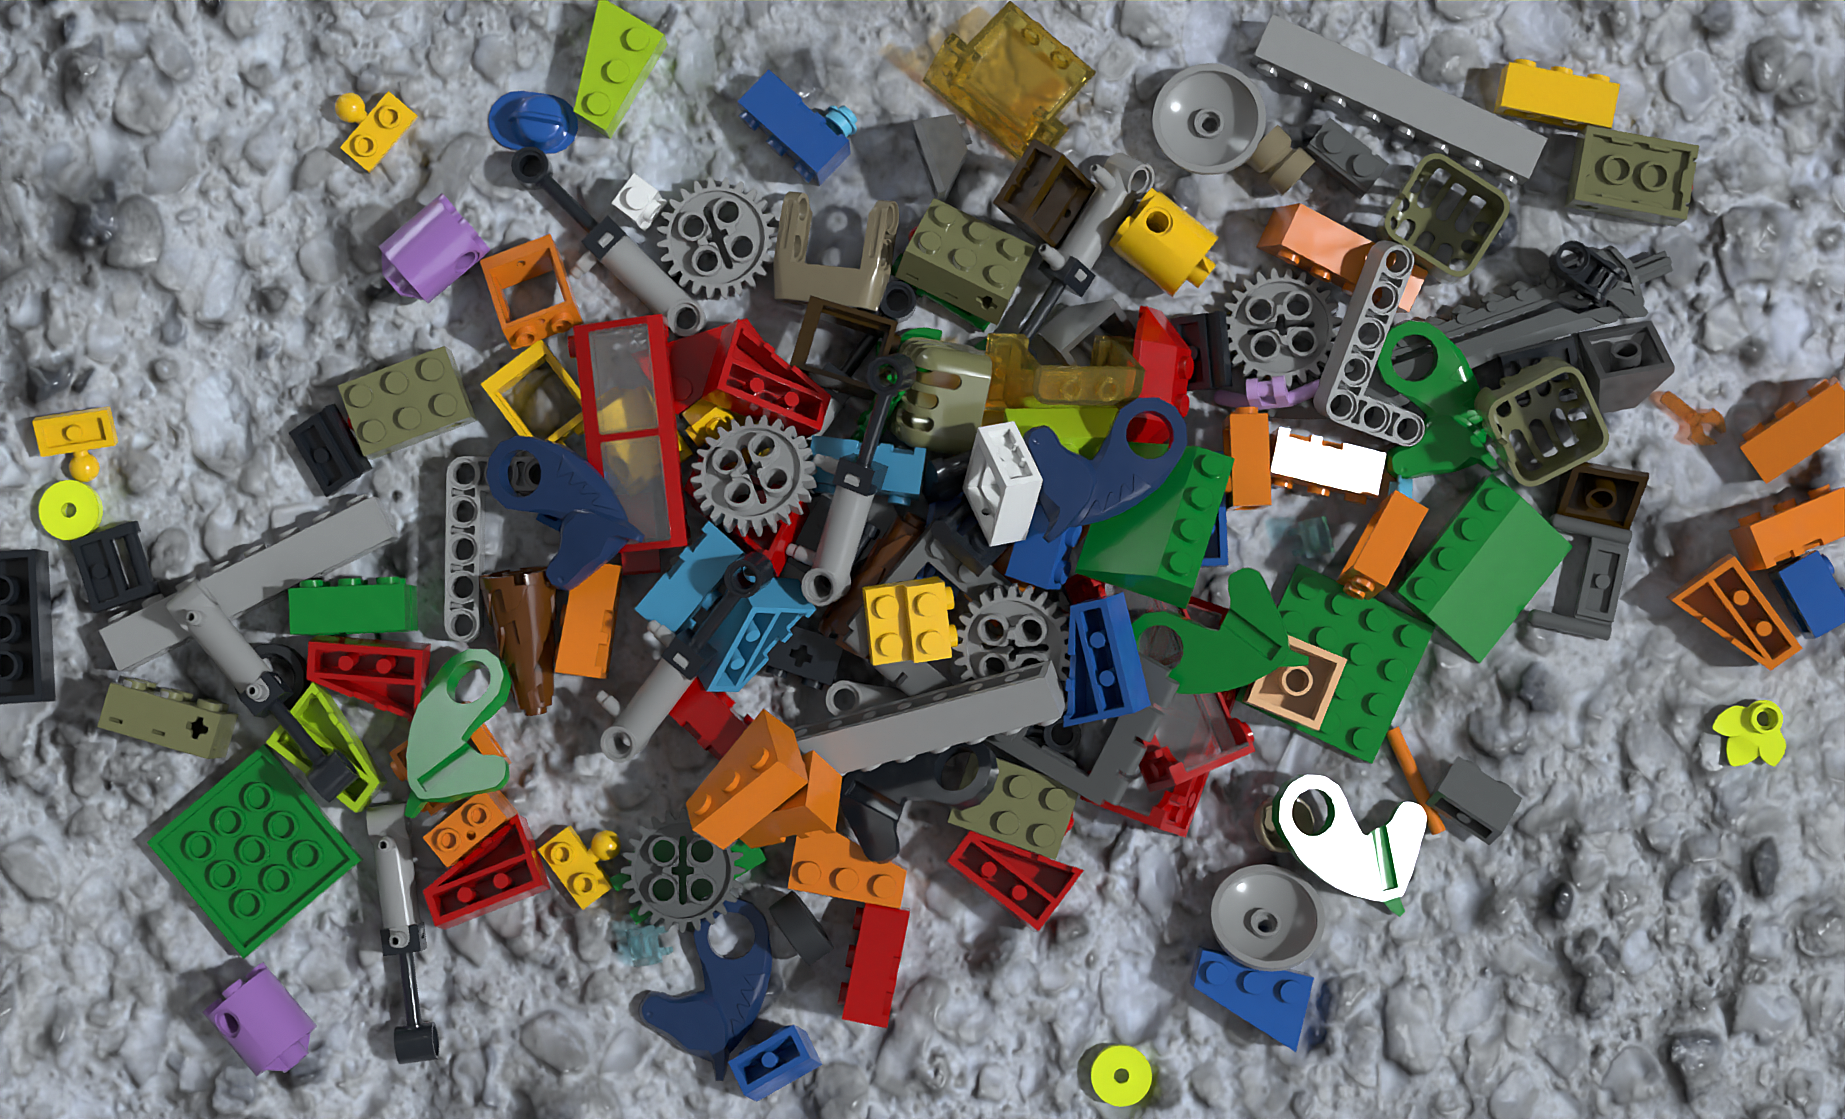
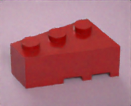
M748 318L742 319L741 321L747 325L746 329L761 342L765 343ZM729 324L666 343L670 350L669 361L675 413L680 419L684 417L682 415L683 412L701 399L722 329ZM650 349L634 353V357L654 383Z
M698 675L668 713L697 740V743L705 751L708 750L719 762L754 720L748 713L742 718L732 708L736 702L726 692L706 691Z
M517 813L508 821V824L492 837L485 839L480 844L481 846L465 859L458 861L423 890L435 927L446 930L551 889L525 817Z
M969 831L963 836L944 862L949 868L1033 932H1039L1084 871L1083 869L1066 865L973 831Z

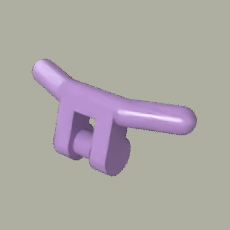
M1285 375L1273 376L1272 380L1259 382L1258 378L1246 379L1247 395L1218 390L1214 394V401L1219 405L1233 408L1258 407V410L1292 407L1313 398L1318 389L1320 379L1289 392L1286 387Z

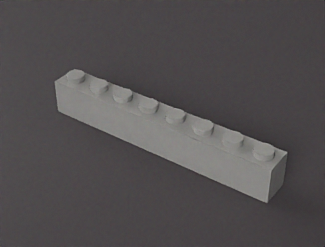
M1272 14L1250 63L1257 66L1256 70L1267 77L1276 78L1277 75L1291 81L1290 86L1300 92L1310 94L1311 91L1325 96L1324 101L1333 107L1345 109L1347 106L1359 112L1358 116L1366 122L1378 125L1379 122L1393 127L1392 132L1408 140H1413L1414 137L1428 143L1426 147L1435 153L1446 156L1449 152L1462 158L1461 163L1464 166L1476 171H1481L1482 168L1496 174V180L1509 186L1523 185L1530 179L1548 139Z
M363 494L346 502L348 508L335 515L331 510L313 518L312 522L314 525L303 531H300L299 527L290 529L278 536L280 542L266 548L265 544L255 546L244 552L245 559L233 565L231 561H226L211 568V576L199 582L215 597L226 617L233 621L288 594V588H300V581L316 580L398 540L399 537L380 498L374 496L368 498L367 494ZM197 577L176 586L178 592L164 598L163 594H159L141 603L144 608L131 615L129 611H124L107 620L109 626L99 630L118 671L129 672L195 639L191 633L187 632L168 612L165 604L195 579L198 580Z
M1052 660L791 729L794 730L801 756L814 750L841 776H844L847 772L861 769L863 772L871 771L882 763L894 760L897 763L906 762L917 754L929 751L932 754L941 753L948 750L952 745L964 742L968 745L976 744L986 739L987 736L999 733L1005 736L1019 732L1023 727L1038 724V726L1053 724L1061 718L1067 699Z

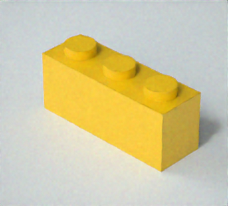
M1515 59L1514 63L1509 62L1502 69L1493 113L1580 131L1587 125L1605 129L1612 128L1620 84L1610 82V77L1601 74H1588L1587 77L1573 75L1572 69L1561 66H1553L1550 70L1536 67V62L1527 59Z

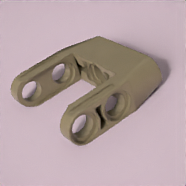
M789 191L785 195L782 204L773 260L775 300L788 304L807 306L810 295L868 313H876L890 278L899 222L898 204L895 201L878 200L869 212L860 269L805 263L813 213L806 193Z

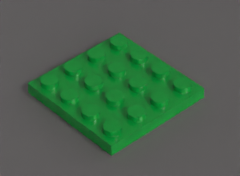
M1298 563L1277 605V609L1285 624L1287 635L1347 659L1319 731L1308 729L1242 702L1249 684L1240 687L1235 701L1369 764H1373L1435 627L1374 598L1370 600L1366 598L1363 600L1355 599L1343 591L1344 586L1336 582V580Z
M263 744L147 842L243 959L251 955L363 860L267 744Z

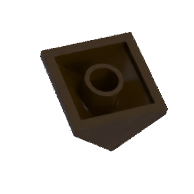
M1584 462L1560 474L1554 514L1630 530L1649 480V473Z

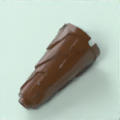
M906 512L905 516L897 515L882 539H877L860 569H856L851 576V588L847 595L830 603L821 617L817 629L826 638H828L833 630L839 634L835 644L859 656L842 640L851 629L846 622L864 602L862 587L878 585L926 529V520L911 512ZM868 654L865 659L869 660L870 655Z
M547 566L523 567L517 571H510L508 569L487 573L478 577L488 622L494 630L499 658L502 662L504 661L505 666L508 668L512 683L510 691L516 700L517 708L524 710L525 716L547 713V706L552 705V696L554 695L553 657L556 651L554 620L557 617L556 588L551 585L546 576Z

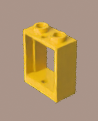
M539 340L481 383V386L519 436L534 437L502 394L546 361L582 407L580 387L543 340ZM582 412L545 440L565 445L563 441L574 433L577 436L583 435L585 432Z

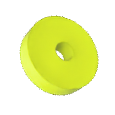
M64 480L53 484L45 491L39 503V518L43 527L49 534L62 540L73 541L93 534L99 527L103 516V505L98 493L89 485L79 481ZM69 504H74L76 513L73 517L69 518L66 515V507Z
M1114 1044L1104 1048L1097 1054L1091 1066L1090 1077L1095 1092L1103 1101L1113 1106L1124 1107L1137 1103L1147 1094L1152 1081V1072L1148 1060L1137 1048L1127 1044ZM1121 1068L1127 1070L1128 1077L1125 1081L1119 1082L1114 1079L1116 1070Z

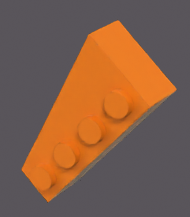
M1298 203L1274 208L1256 248L1309 272L1310 275L1321 281L1341 287L1342 292L1352 297L1368 253L1376 243ZM1393 252L1389 253L1386 258L1387 268L1393 266L1396 261V254ZM1415 264L1413 265L1396 313L1410 312L1428 271ZM1378 287L1372 295V302L1374 304L1379 302L1382 297L1381 287Z

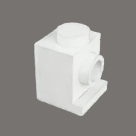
M635 173L612 201V205L617 212L644 232L650 228L668 204L661 197L658 190Z

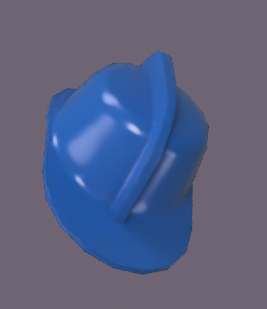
M513 91L501 96L493 104L489 114V128L493 137L505 147L520 150L521 148L531 146L540 149L544 154H555L565 150L574 141L578 131V118L573 112V107L560 97L544 93Z

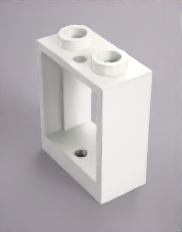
M1014 421L978 427L963 484V491L990 547L1026 540L1043 479Z

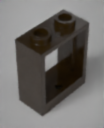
M1033 138L993 201V204L1028 236L1042 244H1048L1050 247L1058 249L1096 187L1063 153ZM1057 176H1059L1057 182H1056L1055 185L1053 186L1052 190L1050 191V193L1048 194V196L1046 197L1045 201L1043 202V204L1041 205V207L1039 208L1038 212L1036 213V215L1034 216V218H1033V220H1032L1031 217L1033 216V214H1034L1035 211L1037 210L1038 206L1040 205V203H1041L1042 200L1044 199L1045 195L1047 194V192L1049 191L1050 187L1052 186V184H1053L1054 181L1056 180ZM1071 211V216L1065 218V214Z
M810 295L790 366L795 365L819 386L872 401L877 393L870 388L868 383L806 365L816 328L820 319L883 338L877 356L879 358L897 353L902 337L895 334L898 322ZM886 369V375H891V371Z

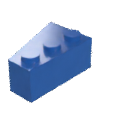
M769 69L737 101L739 109L742 111L739 114L741 120L753 131H756L759 127L769 137L765 141L768 146L780 157L786 153L796 163L792 168L807 183L813 179L820 186L851 154L849 140L842 133L839 136L825 124L826 120L818 112L814 113L802 102L801 97Z
M1124 592L1088 599L1071 605L1068 638L1070 672L1069 678L1066 679L1065 691H1068L1067 714L1064 715L1063 727L1132 714L1151 706Z

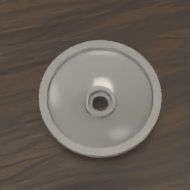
M1216 63L1194 65L1174 75L1159 92L1153 109V131L1161 151L1172 163L1181 169L1200 175L1226 173L1245 163L1253 155L1262 140L1266 126L1264 101L1255 84L1240 71ZM1207 121H1212L1216 124L1215 130L1211 132L1205 131L1202 126Z
M1260 864L1239 869L1220 884L1212 900L1210 921L1212 931L1219 945L1234 960L1256 970L1282 971L1298 966L1315 952L1324 933L1325 912L1317 892L1300 875L1280 866ZM1258 926H1267L1270 932H1261Z

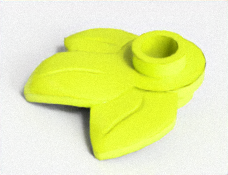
M1758 700L1751 703L1748 707L1731 706L1720 713L1714 720L1712 729L1721 735L1728 736L1726 741V757L1728 763L1733 767L1748 764L1758 756L1770 766L1775 767L1785 753L1786 741L1780 731L1783 715L1780 708L1772 701ZM1762 711L1768 716V721L1763 726L1757 722V715Z

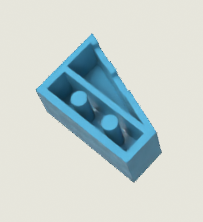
M812 435L810 448L813 456L821 454L839 460L840 457L852 453L859 454L862 443H859L857 440ZM880 443V446H877L873 461L888 466L881 492L875 495L888 497L889 504L909 507L911 501L919 502L926 448L915 447L914 451L893 448L894 445ZM816 466L817 473L811 475L816 482V488H812V491L834 495L837 486L832 483L834 474Z
M710 521L701 529L703 534L690 548H685L679 555L680 559L667 573L663 574L635 608L649 623L652 620H656L676 635L688 627L692 629L696 625V622L692 619L702 607L708 611L722 595L718 589L725 582L724 575L727 567L746 554Z
M745 576L748 581L755 582V576ZM773 577L771 582L758 593L739 600L708 641L718 652L705 670L698 675L706 691L739 692L769 660L767 653L779 640L785 643L793 635L790 629L803 615L809 618L816 611L815 606L804 597L802 585L798 579Z

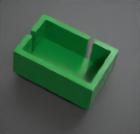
M378 577L376 578V585H368V580H361V578L338 579V586L331 587L330 581L303 580L300 581V588H288L290 635L317 636L340 635L339 633L344 632L346 634L418 631L417 586L406 584V578Z

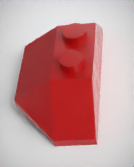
M1140 306L1134 340L1127 405L1137 398L1158 397L1175 406L1184 419L1189 410V397L1186 395L1188 379L1192 377L1194 362L1191 357L1192 351L1162 311L1148 306ZM1152 414L1134 416L1126 429L1127 442L1162 444L1169 438L1166 424L1159 417Z

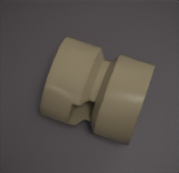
M1277 125L1260 141L1255 152L1246 163L1255 172L1258 171L1260 174L1268 172L1267 183L1282 197L1311 168L1316 160L1302 147L1292 149L1290 136Z

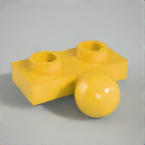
M389 91L370 113L365 111L363 99L355 93H344L338 97L335 103V112L342 121L348 123L356 122L359 125L342 144L340 149L369 173L374 170L418 118V115Z
M110 406L35 417L32 421L40 456L46 457L73 452V457L69 462V472L79 482L92 481L97 477L100 470L97 458L90 454L88 450L116 446L119 442Z
M570 825L538 849L582 910L613 888L609 876L597 862L600 859H614L619 854L621 840L613 831L603 830L598 832L591 841V848L588 849Z

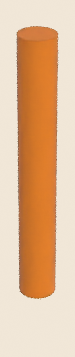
M1399 726L1389 729L1386 736L1417 804L1426 813V823L1431 834L1436 835L1445 831L1446 828L1439 813L1425 804L1430 793Z

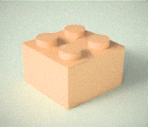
M1288 635L1291 650L1309 656L1308 665L1278 667L1268 675L1250 683L1242 702L1308 729L1319 731L1347 659Z

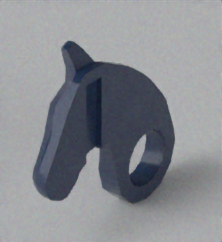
M1158 397L1135 399L1117 411L1103 443L1092 460L1064 447L1056 433L1049 426L1041 425L1029 429L1024 434L1023 440L1043 479L1038 500L1045 516L1050 522L1043 539L1049 544L1070 527L1093 524L1119 515L1156 491L1172 472L1187 446L1186 423L1177 408ZM1152 414L1159 417L1166 424L1169 431V445L1161 457L1145 459L1136 455L1129 447L1126 439V429L1134 416Z
M514 436L500 442L489 457L486 479L492 496L506 509L540 513L561 520L559 549L546 569L547 578L551 585L558 590L570 591L576 588L610 561L629 540L642 543L645 535L628 522L626 512L611 486L588 461L567 446L539 437ZM524 450L534 455L541 468V481L537 489L526 497L516 493L508 479V467L512 458Z
M737 898L736 903L725 900L723 905L727 912L739 913L745 916L753 925L755 939L751 950L744 956L737 958H727L718 954L711 946L709 939L711 924L705 917L702 918L701 929L699 931L695 929L693 935L702 966L705 989L685 996H671L664 992L651 991L643 998L638 1009L640 1020L647 1026L668 1038L686 1052L711 1062L715 1081H724L729 1055L753 1025L766 996L772 971L773 958L770 931L766 917L752 902ZM715 910L713 912L714 918L716 919L721 913Z

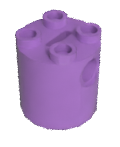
M443 193L378 246L382 252V275L401 297L425 300L427 303H430L491 250Z
M262 962L245 976L248 979L247 983L238 979L222 993L226 999L225 1001L220 997L202 1012L256 1077L266 1070L283 1071L286 1073L309 1054L310 1033L317 1027L266 964Z

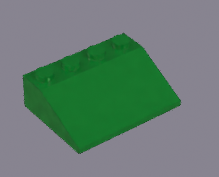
M1128 442L1132 451L1145 459L1161 457L1169 445ZM1186 446L1182 457L1165 482L1156 491L1125 512L1090 525L1075 573L1186 609L1198 577L1235 458L1198 446Z
M1491 473L1482 477L1392 590L1391 594L1480 664L1573 546L1519 494Z

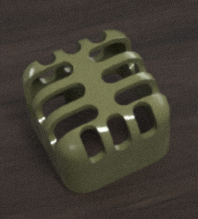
M1432 153L1425 156L1413 168L1408 179L1402 184L1399 193L1388 206L1383 218L1378 222L1376 236L1378 241H1392L1406 246L1413 253L1415 265L1428 271V274L1435 277L1438 282L1454 284L1470 274L1477 266L1506 220L1510 211V202L1501 190L1454 160L1440 153ZM1438 168L1449 172L1451 175L1428 208H1420L1417 204V198ZM1417 180L1421 185L1420 191L1412 193L1410 189ZM1456 183L1464 187L1467 191L1447 220H1439L1436 216V210L1453 184ZM1475 195L1483 199L1486 203L1475 217L1466 232H1458L1455 228V222L1472 196ZM1405 198L1409 204L1408 210L1400 212L1397 208ZM1392 217L1397 222L1395 230H1392L1390 224ZM1404 220H1411L1415 225L1414 232L1408 241L1396 234L1397 229ZM1481 221L1491 226L1484 235H1479L1473 230L1476 222ZM1423 232H1429L1434 237V241L1427 253L1414 246ZM1470 240L1477 243L1478 246L1472 254H1467L1461 249L1463 241ZM1442 244H1448L1453 249V253L1446 265L1433 258ZM1459 259L1466 262V265L1462 271H1455L1450 269V261Z
M922 337L907 339L901 344L897 353L905 354L911 358L915 366L931 371H917L915 382L909 390H906L891 417L886 422L887 429L912 448H926V451L958 455L973 449L978 427H981L992 375L991 360L1000 362L1001 356L995 352L978 350L968 345ZM895 369L893 371V377L894 375H897Z
M1548 356L1541 358L1539 363L1521 368L1518 374L1505 376L1500 379V389L1493 391L1488 387H1484L1477 393L1475 398V411L1484 420L1482 427L1485 433L1492 438L1491 446L1494 452L1502 459L1500 461L1501 467L1524 486L1534 487L1598 456L1608 445V429L1584 376L1578 369L1559 357ZM1566 372L1569 378L1557 382L1551 380V378ZM1548 380L1551 387L1550 392L1545 396L1539 395L1535 386ZM1565 388H1572L1577 395V399L1561 401L1559 399V392ZM1528 390L1530 402L1525 406H1520L1515 396ZM1508 401L1510 406L1509 413L1506 416H1499L1496 408L1503 402ZM1558 408L1562 410L1573 435L1578 441L1574 445L1566 447L1560 441L1549 417L1553 409ZM1573 408H1581L1587 418L1571 421L1568 418V412ZM1533 419H1540L1552 444L1557 450L1556 454L1544 457L1539 450L1529 428V424ZM1497 424L1500 425L1501 432L1499 431ZM1512 430H1521L1531 453L1542 466L1541 468L1529 471L1521 464L1509 440V434Z

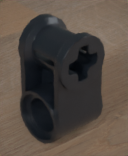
M1579 241L1563 243L1553 250L1549 257L1550 269L1556 276L1576 289L1585 299L1600 307H1604L1607 303L1605 297L1616 282L1622 281L1626 276L1614 263L1599 256ZM1564 250H1569L1576 255L1578 263L1575 269H1568L1562 264L1561 255Z

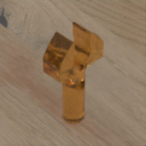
M1666 391L1662 394L1660 403L1689 424L1691 433L1687 439L1695 446H1712L1717 444L1715 440L1705 435L1701 424L1708 423L1712 425L1720 434L1726 432L1724 418L1714 408L1709 409L1707 413H1698L1671 391Z

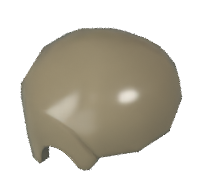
M1270 797L1262 801L1261 805L1257 807L1254 813L1253 830L1259 844L1271 852H1290L1273 825L1272 800L1274 797ZM1297 797L1292 807V819L1301 833L1311 835L1314 832L1315 821L1311 808L1301 798Z

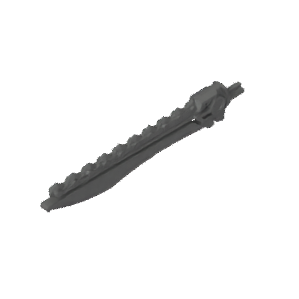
M1611 245L1594 251L1599 256L1614 263L1626 274L1622 281L1616 282L1605 297L1607 307H1601L1580 314L1561 307L1456 343L1455 345L1461 350L1472 369L1497 358L1498 353L1535 345L1579 331L1617 322L1621 314L1628 319L1645 317L1648 311L1644 307L1645 300L1640 284L1672 272L1670 256H1667L1666 251H1662L1632 263L1631 259H1626L1617 248ZM1574 259L1572 261L1564 263L1563 265L1568 269H1575L1578 263V259ZM1547 269L1540 276L1541 279L1538 286L1517 281L1510 288L1511 292L1508 298L1488 292L1480 300V309L1458 304L1450 312L1452 313L1450 321L1428 316L1424 322L1430 323L1448 338L1554 302L1573 310L1594 304L1581 296L1576 289L1556 276L1550 269ZM1421 335L1405 336L1395 345L1391 358L1428 346L1430 343ZM1430 352L1392 366L1397 375L1404 380L1419 379L1431 368L1434 354ZM1354 359L1346 363L1344 368L1345 374L1354 370ZM1317 365L1320 371V376L1318 379H1320L1324 371V367ZM1377 371L1372 373L1364 393L1365 395L1396 406L1406 405L1411 402L1383 383ZM1309 373L1306 374V384L1318 380ZM1292 379L1291 388L1288 392L1301 386L1297 379ZM1337 395L1331 401V411L1336 410L1340 406L1341 395ZM1314 397L1292 407L1272 408L1266 411L1270 418L1329 419L1317 412L1313 403ZM1374 407L1367 409L1365 414L1374 413Z

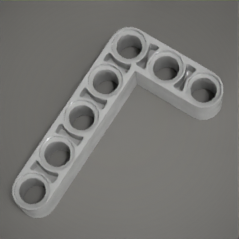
M1383 240L1373 245L1368 253L1320 378L1313 403L1318 413L1337 423L1402 446H1412L1417 444L1424 435L1425 425L1421 417L1402 407L1364 394L1414 265V256L1409 248L1392 241ZM1395 251L1396 261L1393 266L1387 268L1386 258L1389 253ZM1378 287H1381L1382 297L1379 302L1373 304L1372 295ZM1367 323L1369 327L1368 334L1365 338L1359 340L1358 331L1363 324ZM1354 359V370L1345 376L1344 368L1346 363ZM1337 395H1341L1340 406L1336 410L1331 411V401ZM1370 407H1374V416L1365 423V412ZM1406 418V429L1401 434H1398L1397 426L1400 421Z
M490 456L457 457L451 461L446 472L445 632L451 639L464 643L473 642L478 639L483 633L484 599L478 577L485 574L486 493H491L486 475ZM535 457L512 458L510 467L513 470V477L510 485L516 493H533L537 489L538 485L534 483L532 475L534 470L540 465ZM464 465H472L475 469V478L469 484H460L457 477L458 471ZM470 502L474 506V516L470 521L462 523L457 517V510L461 504ZM468 539L474 545V553L471 558L462 561L457 556V546L463 540ZM464 577L470 578L474 585L472 594L467 598H461L456 592L458 581ZM462 615H468L473 621V629L466 636L458 634L455 627L457 619Z

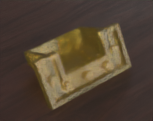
M1009 1L968 44L952 32L944 40L922 81L1019 161L1033 138L1055 150L1058 148L1069 131V128L1059 119L1091 82L1096 71L1075 55L1069 47L1063 45L1046 31L1040 23L1034 21L1013 2Z
M988 333L985 354L991 358L992 375L984 410L1005 411V409L1118 408L1120 410L1124 405H1128L1137 399L1142 391L1145 369L1133 357L1134 339L1131 336L1095 335L1090 366L1041 365L1028 351L1029 339L1025 334Z

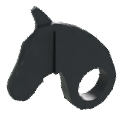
M982 741L972 745L964 742L952 745L948 750L941 753L932 754L929 751L917 754L906 762L897 763L894 760L882 763L871 771L863 772L861 769L851 771L845 779H842L839 801L843 813L866 857L873 863L885 864L898 856L900 842L897 835V824L903 812L905 802L908 800L923 801L959 811L980 805L995 787L999 773L996 756ZM969 752L976 754L979 770L972 783L962 790H945L941 783V773L949 759L958 753Z

